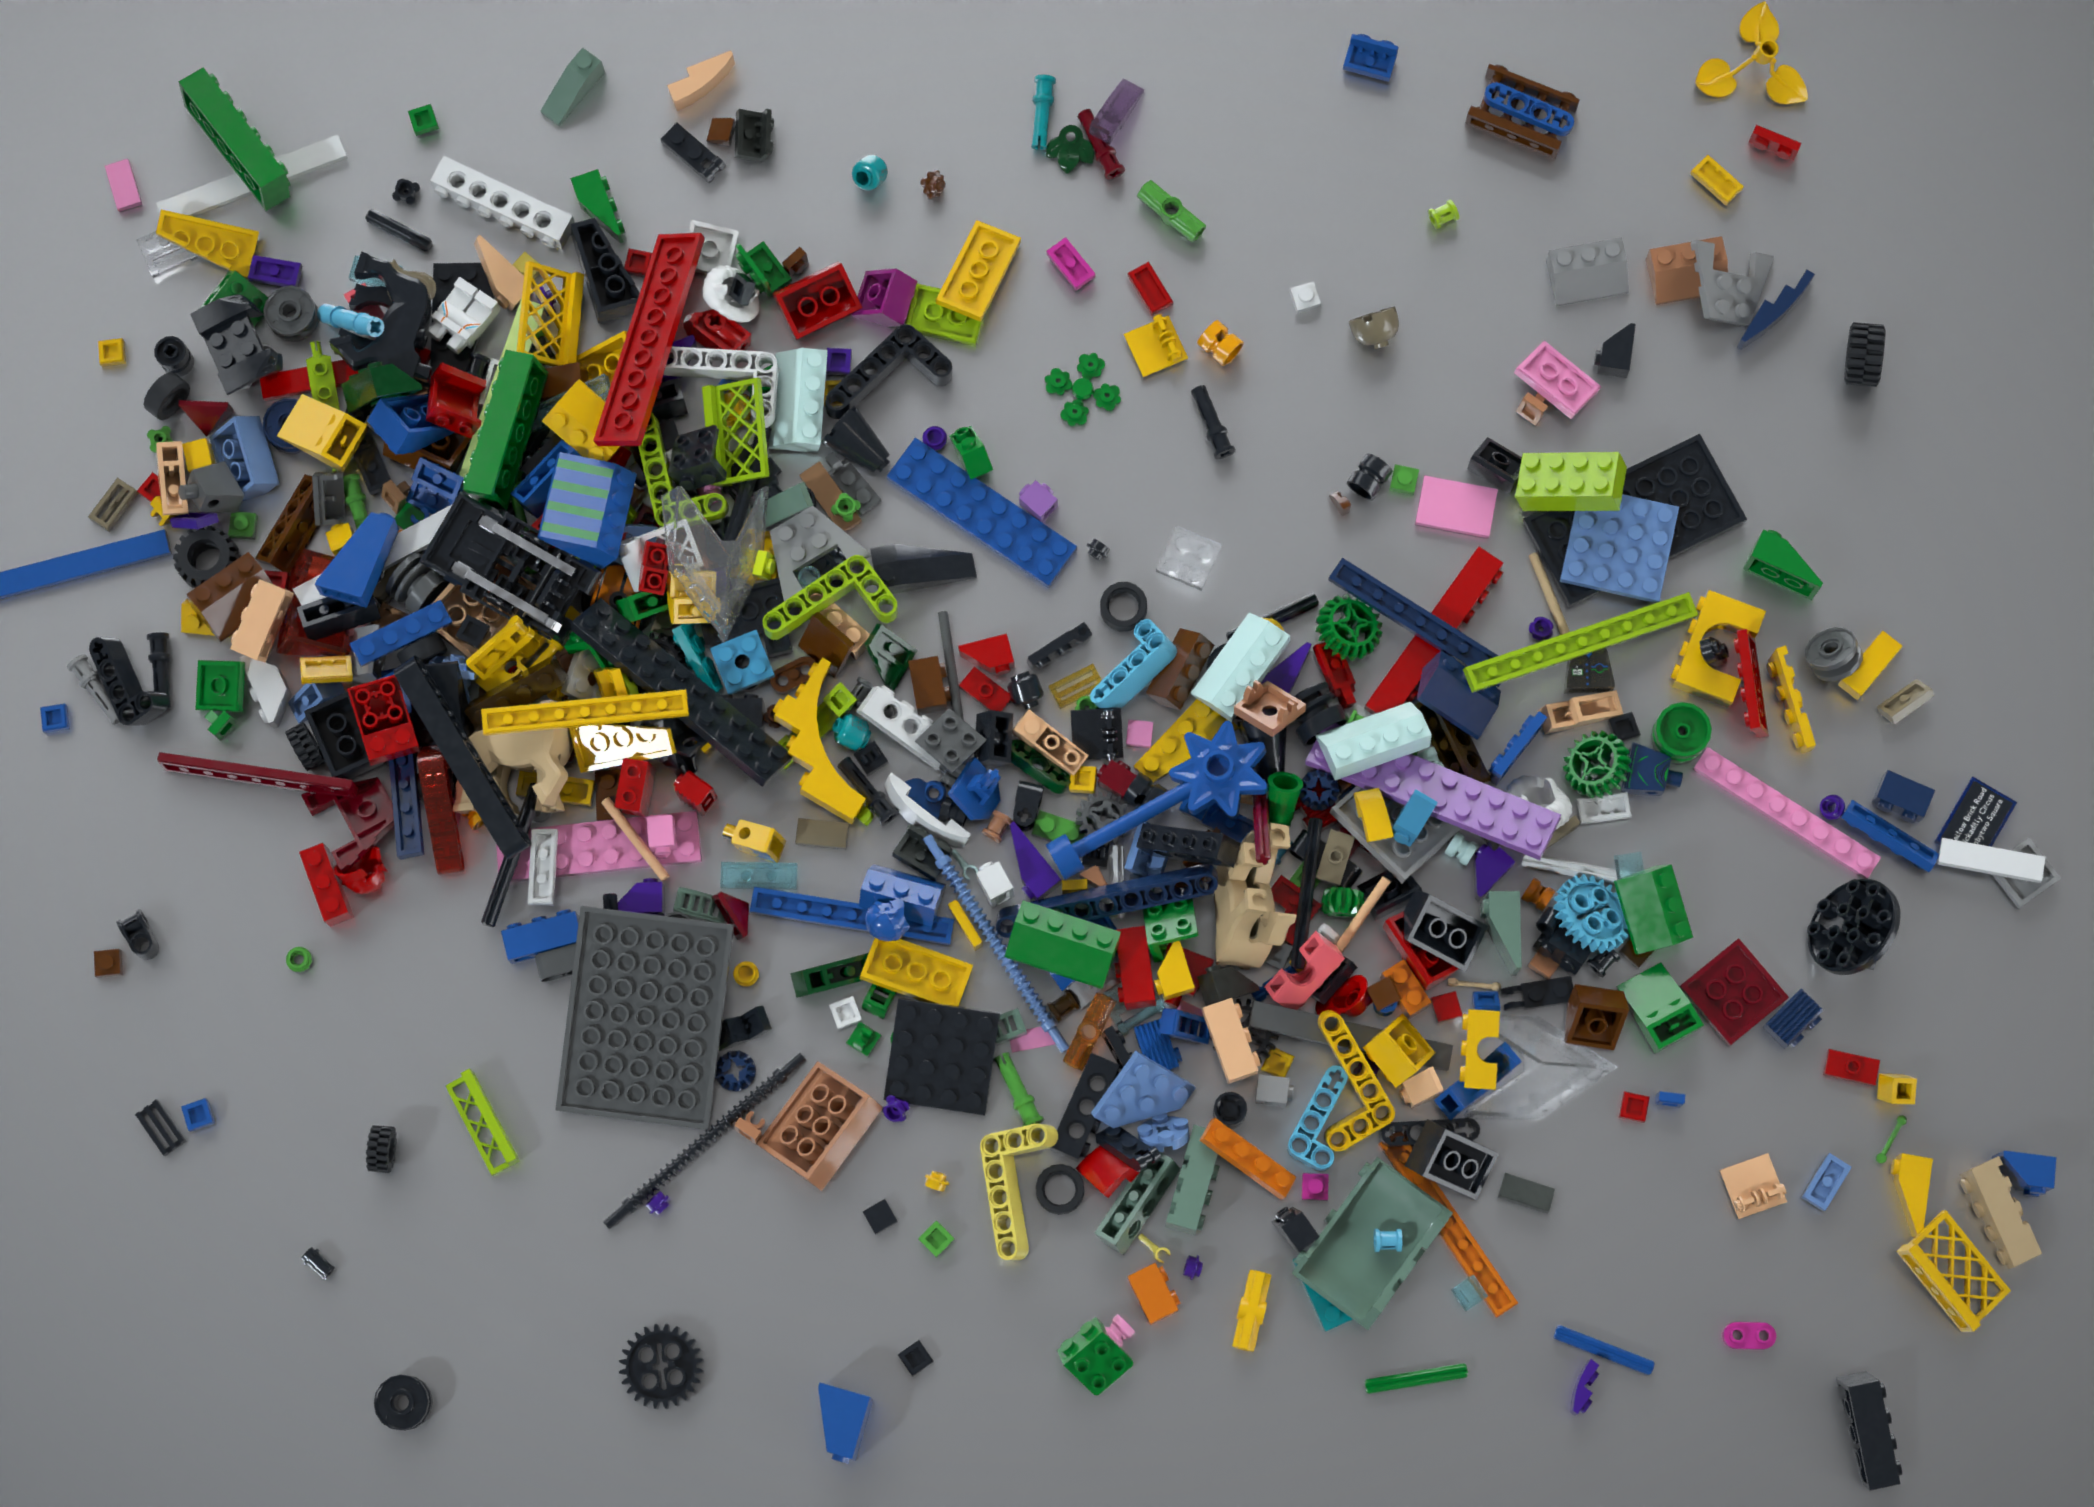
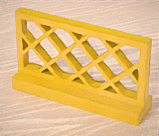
M532 261L525 262L517 352L532 354L540 363L552 367L576 363L584 274L579 272L571 274ZM533 270L538 271L544 279L538 285L532 277ZM555 276L563 278L562 289L559 291L551 280ZM545 283L553 293L548 299L545 298L540 290V287ZM535 292L541 302L536 308L530 301V294ZM554 298L560 304V312L557 314L549 304ZM543 306L551 317L545 323L537 312ZM531 315L539 325L534 331L527 324L528 317ZM551 322H554L558 328V335L556 337H553L547 328V325ZM540 330H542L549 341L543 346L535 336ZM529 338L537 349L534 353L525 351V342ZM549 345L556 352L555 360L549 358L544 350Z
M1942 1210L1908 1244L1902 1245L1896 1251L1961 1332H1974L1981 1325L1979 1322L2011 1291L1946 1210ZM1943 1220L1949 1226V1237L1938 1236V1224ZM1924 1238L1932 1239L1931 1254L1924 1253L1918 1245ZM1938 1239L1949 1240L1948 1255L1938 1254ZM1955 1241H1961L1964 1244L1965 1257L1954 1256ZM1937 1258L1948 1259V1274H1942L1937 1269ZM1954 1259L1965 1260L1964 1276L1954 1275ZM1971 1261H1976L1981 1265V1277L1971 1276ZM1954 1278L1964 1279V1294H1957L1953 1289ZM1971 1280L1981 1281V1296L1970 1295ZM1987 1281L1994 1282L2000 1289L1994 1297L1987 1296ZM1970 1298L1981 1299L1980 1311L1976 1315L1970 1310Z

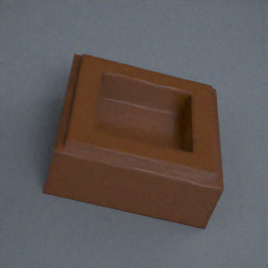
M1391 976L1367 987L1378 1011L1402 1000Z

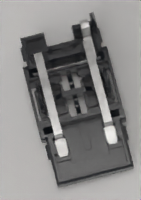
M460 491L419 562L443 575V579L453 585L462 586L459 590L460 592L510 620L512 617L482 601L483 598L487 597L486 600L512 616L518 615L527 628L530 626L533 630H538V634L551 641L553 639L563 644L568 633L571 631L569 626L572 620L565 617L572 601L580 590L592 596L603 573L595 569V565L588 561L579 560L576 556L538 539V536L534 533L524 531V528L527 527L538 534L539 530L508 512L501 515V511L488 504L483 505ZM516 544L517 547L512 557L518 562L514 567L500 558L503 553L509 556ZM497 563L512 571L509 577L501 574L496 583H493L499 573L495 569ZM528 566L542 575L541 580L538 581L524 573L525 568ZM520 577L537 585L535 590L528 589L518 583Z

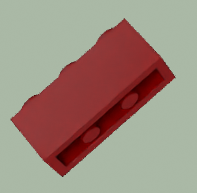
M320 843L300 851V857L324 922L331 927L354 918L341 880L333 872L335 864L329 848L324 843Z
M1145 926L1116 929V931L1121 932L1116 950L1119 962L1114 963L1116 978H1121L1122 987H1118L1119 1002H1124L1126 1010L1157 1006Z

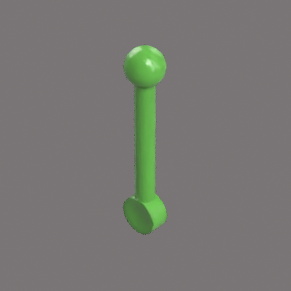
M1904 1115L1897 1117L1898 1123L1882 1152L1876 1156L1878 1163L1886 1162L1888 1150L1902 1125L1907 1123V1118Z

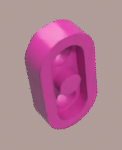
M1733 1322L1724 1328L1722 1338L1724 1343L1732 1349L1764 1350L1770 1348L1775 1343L1776 1332L1768 1323ZM1735 1330L1741 1333L1740 1340H1735L1733 1338V1332ZM1760 1331L1767 1333L1768 1337L1765 1341L1759 1338Z

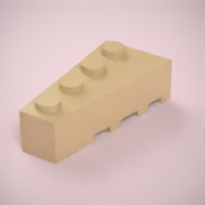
M1997 1156L1960 1174L1962 1179L1960 1180V1185L1966 1194H1970L1974 1202L1972 1208L1978 1218L1982 1217L1986 1225L1984 1231L1991 1242L1994 1241L1999 1251L1996 1253L1999 1261L2010 1269L2041 1255L2042 1252L2029 1223L2026 1220L2022 1222L2023 1209L2019 1200L2011 1197L2010 1187L2012 1184L2009 1177L2004 1176L2000 1172L1998 1166L2003 1164L2000 1157Z

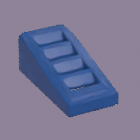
M1163 1009L1159 1027L1160 1034L1201 1044H1209L1210 1033L1204 1017L1178 1009ZM1199 1022H1201L1199 1036H1197Z

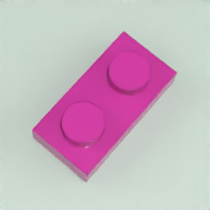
M1066 237L1046 251V255L1075 291L1095 278L1094 271Z

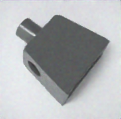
M225 461L192 470L186 485H180L178 490L182 500L192 499L197 509L201 512L236 513L244 498V493Z

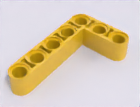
M1326 1010L1319 1015L1318 1026L1364 1105L1362 1108L1329 1126L1324 1133V1140L1332 1150L1343 1151L1390 1124L1395 1117V1110L1343 1018L1332 1010ZM1328 1017H1336L1337 1024L1333 1029L1325 1028V1021ZM1348 1039L1350 1043L1349 1048L1344 1052L1338 1051L1339 1041ZM1360 1061L1362 1063V1070L1357 1074H1352L1350 1071L1352 1063ZM1369 1083L1374 1084V1093L1370 1096H1365L1363 1094L1364 1086ZM1387 1106V1115L1383 1118H1377V1108ZM1358 1119L1365 1120V1127L1361 1131H1355L1353 1128L1355 1121ZM1336 1132L1343 1133V1140L1339 1144L1331 1142V1137Z

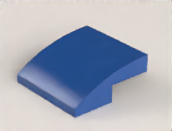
M420 457L411 478L413 484L406 502L420 509L424 507L429 513L435 514L452 505L460 491L463 492L464 477L426 458Z

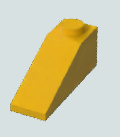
M1901 1153L1896 1159L1892 1160L1890 1172L1894 1175L1893 1183L1911 1236L1914 1238L1924 1229L1933 1159Z

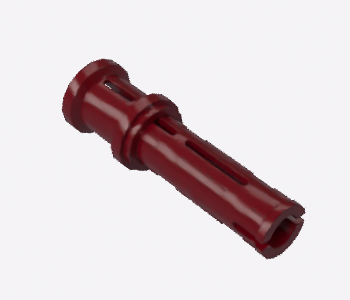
M1091 109L1081 111L1077 118L1096 151L1095 159L1098 163H1101L1105 171L1104 176L1106 180L1119 177L1124 173L1125 167L1119 163L1115 155V148L1109 146Z

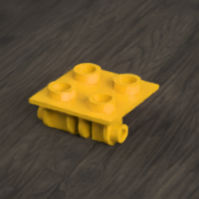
M1158 314L1153 317V322L1123 334L1143 377L1188 359L1169 315L1163 317L1162 314Z

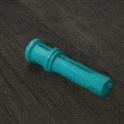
M1037 75L1034 77L1036 94L1032 98L1036 107L1031 148L1038 150L1040 140V150H1046L1050 106L1054 103L1052 90L1053 85L1056 83V78L1050 75Z

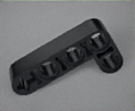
M113 637L93 638L89 645L90 655L120 723L127 726L146 725L163 714L169 706L168 696L163 691L142 690L120 639Z

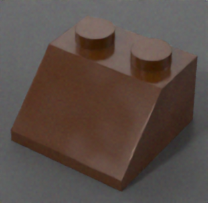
M1575 984L1567 1004L1565 1043L1614 1050L1629 1012L1624 991Z

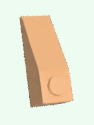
M479 235L475 240L474 246L493 295L496 297L495 300L502 308H508L512 312L520 304L522 298L524 275Z
M182 441L157 442L156 458L163 515L188 514V502L180 498L178 491L180 485H186Z

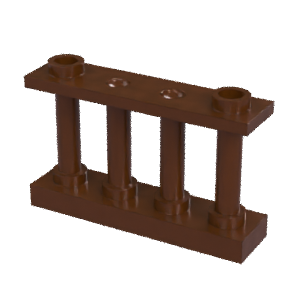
M1489 64L1485 77L1491 79L1490 84L1495 82L1501 83L1522 93L1534 96L1543 102L1546 101L1557 105L1564 111L1569 110L1575 113L1580 99L1570 92H1560L1512 73L1501 65L1494 66ZM1495 91L1494 93H1491V94H1492V97H1491V98L1494 99V96H1495V94H1496L1497 91ZM1484 97L1480 107H1470L1466 124L1556 159L1562 141L1557 139L1556 134L1549 131L1546 134L1535 131V125L1527 122L1524 125L1514 123L1511 120L1512 116L1504 112L1502 116L1491 114L1489 112L1490 106L1486 104ZM1519 99L1511 102V106L1516 109ZM1536 109L1533 112L1537 119L1542 109ZM1562 119V121L1559 122V127H1560V128H1561V125H1562L1564 119Z

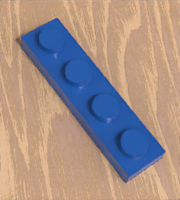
M439 600L351 642L349 646L360 667H363L452 624V620L442 601Z
M1851 800L1841 817L1851 827L1865 832L1872 840L1881 842L1889 847L1893 853L1905 857L1919 869L1930 872L1939 857V853L1854 800Z

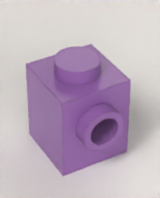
M1036 480L1031 485H1025L1019 493V505L1042 523L1058 507V499L1053 496L1054 492L1047 484L1043 483L1041 485Z

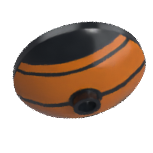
M612 565L599 570L603 575L596 585L592 596L582 592V612L600 598L618 612L617 606L614 603L615 597L621 596L626 598L640 593L633 591L624 565ZM655 614L631 623L643 632L649 626Z

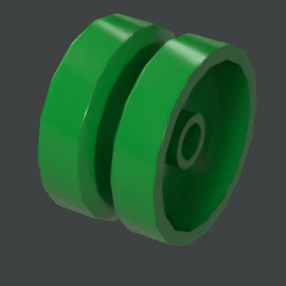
M1685 702L1671 704L1662 711L1652 727L1651 740L1653 748L1657 752L1670 756L1671 763L1684 764L1693 761L1700 756L1710 741L1712 731L1710 719L1701 708L1694 704Z

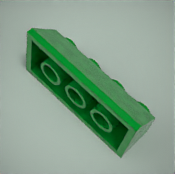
M1023 900L1014 922L1005 958L1103 989L1118 948L1121 932Z

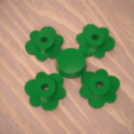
M1091 353L1090 355L1082 354L1079 357L1080 364L1077 365V371L1082 373L1083 378L1077 379L1073 384L1069 379L1070 374L1066 371L1062 372L1059 368L1052 369L1050 375L1045 377V382L1047 383L1046 391L1049 394L1056 393L1062 396L1065 391L1072 388L1073 395L1078 398L1072 403L1066 402L1064 409L1060 413L1061 419L1068 421L1069 426H1075L1076 424L1084 425L1087 422L1086 415L1089 413V409L1084 406L1082 400L1090 398L1092 394L1094 399L1097 400L1096 406L1099 408L1104 407L1106 411L1114 410L1115 404L1121 402V397L1118 396L1120 389L1116 385L1109 386L1104 383L1101 385V388L1094 390L1090 380L1093 377H1100L1101 370L1105 367V361L1098 358L1096 353Z

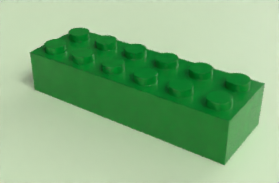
M204 67L178 81L184 107L264 210L268 211L291 197L289 191L291 184L286 176L288 174L287 168L281 161H276L271 147L267 143L263 144L261 142V136L257 129L247 124V118L240 108L236 110L227 91L222 92L213 73L208 74Z
M505 350L504 357L499 361L498 377L492 384L490 403L485 407V420L483 426L478 430V443L470 457L471 466L469 472L463 480L464 490L473 499L483 505L488 504L496 509L506 511L508 510L512 496L510 493L513 491L549 373L534 355Z

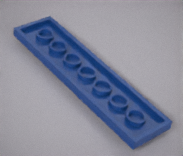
M916 437L886 476L896 486L1048 588L1077 550L1075 544L977 478L971 480L965 470Z

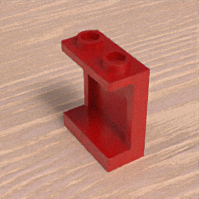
M441 363L431 376L426 421L472 438L481 426V420L477 419L479 396L486 388V380Z
M623 759L614 805L615 808L622 809V814L637 817L648 816L657 770L648 761Z

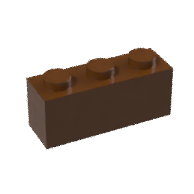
M1182 628L1179 629L1172 642L1177 648L1176 657L1153 678L1146 691V694L1158 704L1181 710L1215 646L1201 633Z

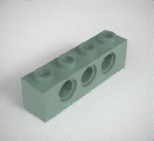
M1160 1152V1161L1155 1164L1149 1163L1147 1168L1142 1170L1132 1182L1127 1183L1095 1231V1234L1103 1243L1123 1255L1180 1171V1167L1176 1162Z

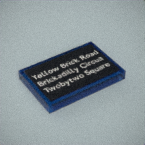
M1972 776L1934 842L1940 845L1942 838L1992 847L2017 802Z

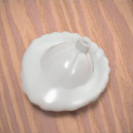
M728 265L711 269V272L706 275L702 288L703 299L706 303L729 320L750 322L759 313V290H754L748 306L740 305L729 296L736 272H743Z
M1524 775L1512 780L1511 784L1506 788L1509 794L1561 814V819L1556 829L1568 822L1572 815L1570 799L1555 784L1552 778L1543 779Z

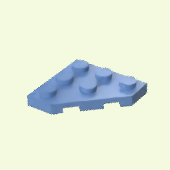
M1135 1050L1091 1114L1094 1118L1112 1128L1120 1127L1181 1109L1196 1087Z

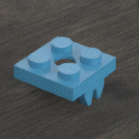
M757 630L710 648L728 695L775 677ZM739 655H746L750 660L749 665L744 669H740L735 665V659Z

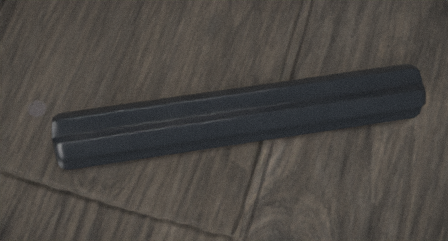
M1310 593L1261 617L1272 618L1282 623L1317 607L1319 601L1314 593ZM1237 628L1230 630L1226 633L1228 641L1235 633Z

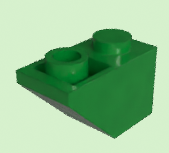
M972 426L961 427L949 435L960 462L971 480L993 470L985 446Z

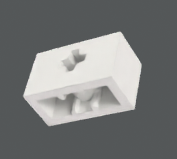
M990 861L979 867L980 871L976 873L978 884L992 909L1015 897L1014 888L999 861L994 864Z

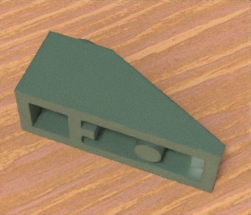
M582 48L565 68L540 112L560 126L605 74L602 61Z

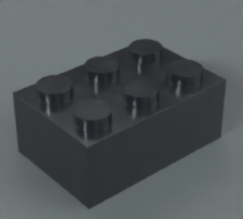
M348 691L304 711L332 777L350 780L385 764L382 762L370 766Z

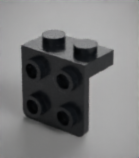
M716 425L681 434L674 439L668 475L683 492L726 480L727 472L714 458L719 429Z

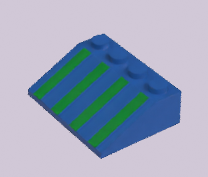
M559 452L537 538L582 560L588 561L599 568H605L618 558L637 474L616 463Z

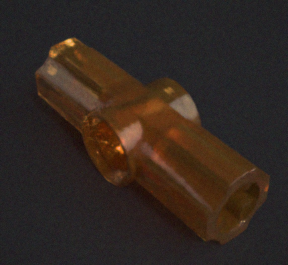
M1096 992L1081 1024L1077 1028V1032L1063 1062L1083 1071L1098 1039L1102 1036L1103 1029L1117 1001L1105 994ZM1085 1025H1092L1095 1028L1096 1035L1094 1038L1085 1036L1083 1031Z

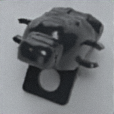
M677 717L644 720L643 726L671 729L676 753L658 757L659 763H663L666 767L672 769L676 777L681 773L685 774L688 770L696 774L698 770L695 763L697 751L708 742Z

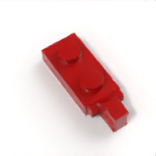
M1326 642L1314 645L1313 651L1324 678L1331 687L1330 692L1335 693L1336 698L1338 697V701L1344 709L1351 708L1356 703L1353 695L1356 691L1354 687L1356 682L1346 658L1341 660L1339 653L1332 656L1333 650L1330 647L1329 649H1324Z

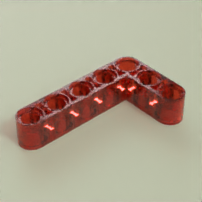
M437 745L422 746L417 755V765L438 875L463 872L465 870L456 813L453 812L454 802L448 774L450 766Z

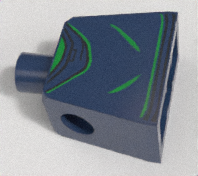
M1633 742L1631 744L1628 756L1632 762L1627 765L1630 767L1631 772L1624 773L1627 781L1622 782L1620 793L1628 792V795L1662 796L1666 785L1680 788L1683 773L1669 770L1670 756Z

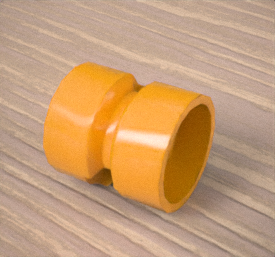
M1216 320L1202 333L1197 344L1207 353L1212 352L1213 358L1220 365L1226 366L1239 353L1244 342L1234 333L1228 334V328L1219 320Z

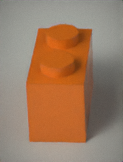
M1404 959L1382 972L1381 980L1391 976L1402 997V1000L1398 1001L1397 1005L1408 1020L1431 1005V1000Z
M1155 1262L1127 1276L1150 1325L1178 1312L1177 1305L1181 1303L1175 1290L1169 1291L1165 1283L1169 1281V1278L1163 1266L1158 1268Z

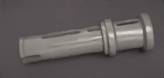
M85 654L74 658L67 665V669L74 672L82 688L88 689L110 719L112 725L118 724L120 721L117 718L105 687L100 681L98 671L93 670Z

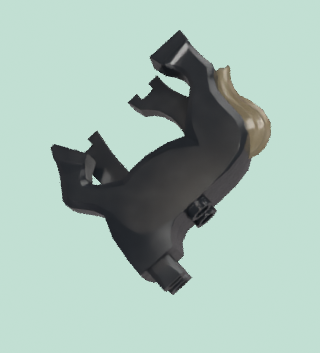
M361 251L354 271L355 279L378 278L384 282L386 287L364 286L356 283L354 288L356 290L354 299L351 298L349 307L350 310H361L369 305H380L388 308L382 318L384 331L375 340L340 328L338 333L340 337L330 339V347L334 354L339 355L354 371L368 368V364L374 362H382L383 365L393 364L419 382L423 389L429 390L431 376L433 375L431 374L432 367L421 364L418 354L420 349L424 350L427 344L428 336L425 335L430 323L432 312L431 300L436 293V283L425 272L403 270L395 259L389 262L372 257Z

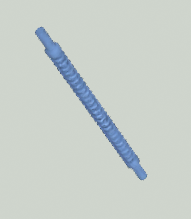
M932 834L926 836L923 840L937 860L935 862L938 869L943 870L942 875H947L946 881L950 880V887L955 888L954 893L959 894L958 899H962V905L967 906L966 911L971 912L970 918L974 917V924L978 923L979 925L977 929L983 931L981 935L986 936L987 939L985 941L991 943L989 947L995 949L993 953L998 954L997 960H1002V967L1006 966L1005 972H1009L1011 974L1009 978L1015 980L1013 984H1017V990L1022 991L1021 997H1026L1025 1003H1030L1029 1009H1033L1035 1011L1033 1015L1039 1017L1037 1021L1042 1022L1041 1027L1044 1032L1050 1034L1061 1053L1065 1052L1070 1047L1056 1027L1058 1025L1054 1017L1051 1018L1049 1016L1051 1012H1046L1047 1006H1043L1041 1004L1043 1000L1037 998L1039 994H1035V988L1030 987L1031 981H1026L1027 975H1022L1023 969H1018L1019 963L1005 958L1007 945L1002 944L1003 938H998L999 934L994 932L995 926H990L991 920L986 919L987 914L982 913L983 908H979V902L974 901L975 896L970 895L971 889H966L967 883H962L963 877H959V871L954 870L955 865L950 864L952 860L949 855L943 853Z

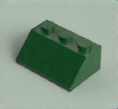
M382 362L368 364V368L359 370L358 374L349 376V380L341 384L348 413L371 410L375 408L381 398L411 396L422 389L419 382L393 364L383 365Z

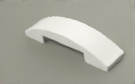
M892 772L890 773L884 785L885 791L894 807L898 809L907 822L914 826L923 827L929 835L932 834L935 839H943L950 846L963 848L967 844L971 836L968 831L952 819L945 826L909 798L908 794L911 787Z

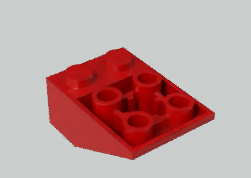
M395 675L347 688L370 766L420 751L401 687Z

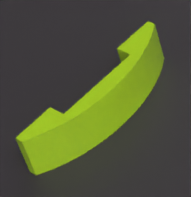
M842 682L836 685L817 707V723L821 740L832 731L835 720L848 714L858 701ZM791 732L789 735L786 734L778 743L785 748L792 735L796 737L798 735ZM791 760L784 769L787 770L796 762Z

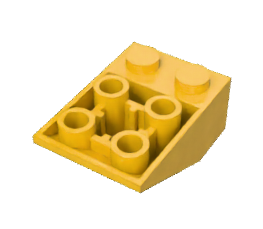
M302 394L277 437L339 472H344L368 429L365 423L349 414Z

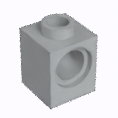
M1259 1074L1255 1103L1286 1107L1287 1100L1292 1101L1294 1085H1289L1290 1078Z

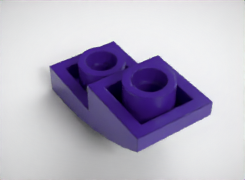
M1592 1359L1587 1361L1576 1381L1570 1412L1573 1415H1577L1579 1412L1584 1414L1593 1402L1589 1399L1593 1393L1584 1387L1586 1384L1591 1386L1599 1375L1596 1370L1600 1365Z

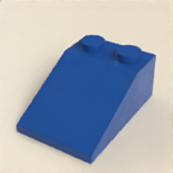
M429 394L381 398L369 416L367 422L396 455L414 453L455 433L426 421Z

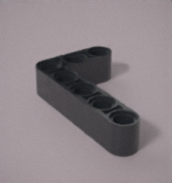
M908 324L900 325L827 394L825 400L826 413L832 419H841L850 408L862 401L905 359L911 362L937 386H945L951 381L952 363L913 326ZM903 336H908L912 340L909 342H903L900 340V338ZM890 352L893 353L895 356L892 358H885L883 357V354ZM926 352L929 356L927 358H920L918 354ZM943 368L947 372L945 374H938L935 370ZM868 369H875L877 370V373L874 375H869L865 371ZM851 385H857L860 387V389L857 391H851L848 389V387H850ZM838 401L843 405L835 408L831 406V403Z

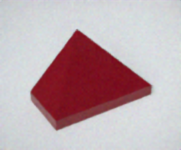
M179 400L181 409L206 437L230 418L234 411L228 402Z
M723 892L711 896L726 923L734 924L733 934L735 938L739 940L748 935L749 903Z

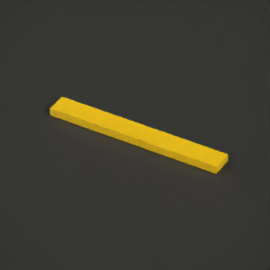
M685 689L481 709L483 735L488 736L689 716L687 690Z

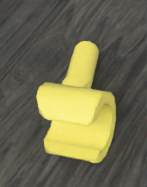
M1143 1233L1138 1236V1239L1153 1252L1154 1259L1157 1262L1164 1263L1158 1258L1160 1250H1164L1170 1256V1251L1167 1248L1158 1247Z

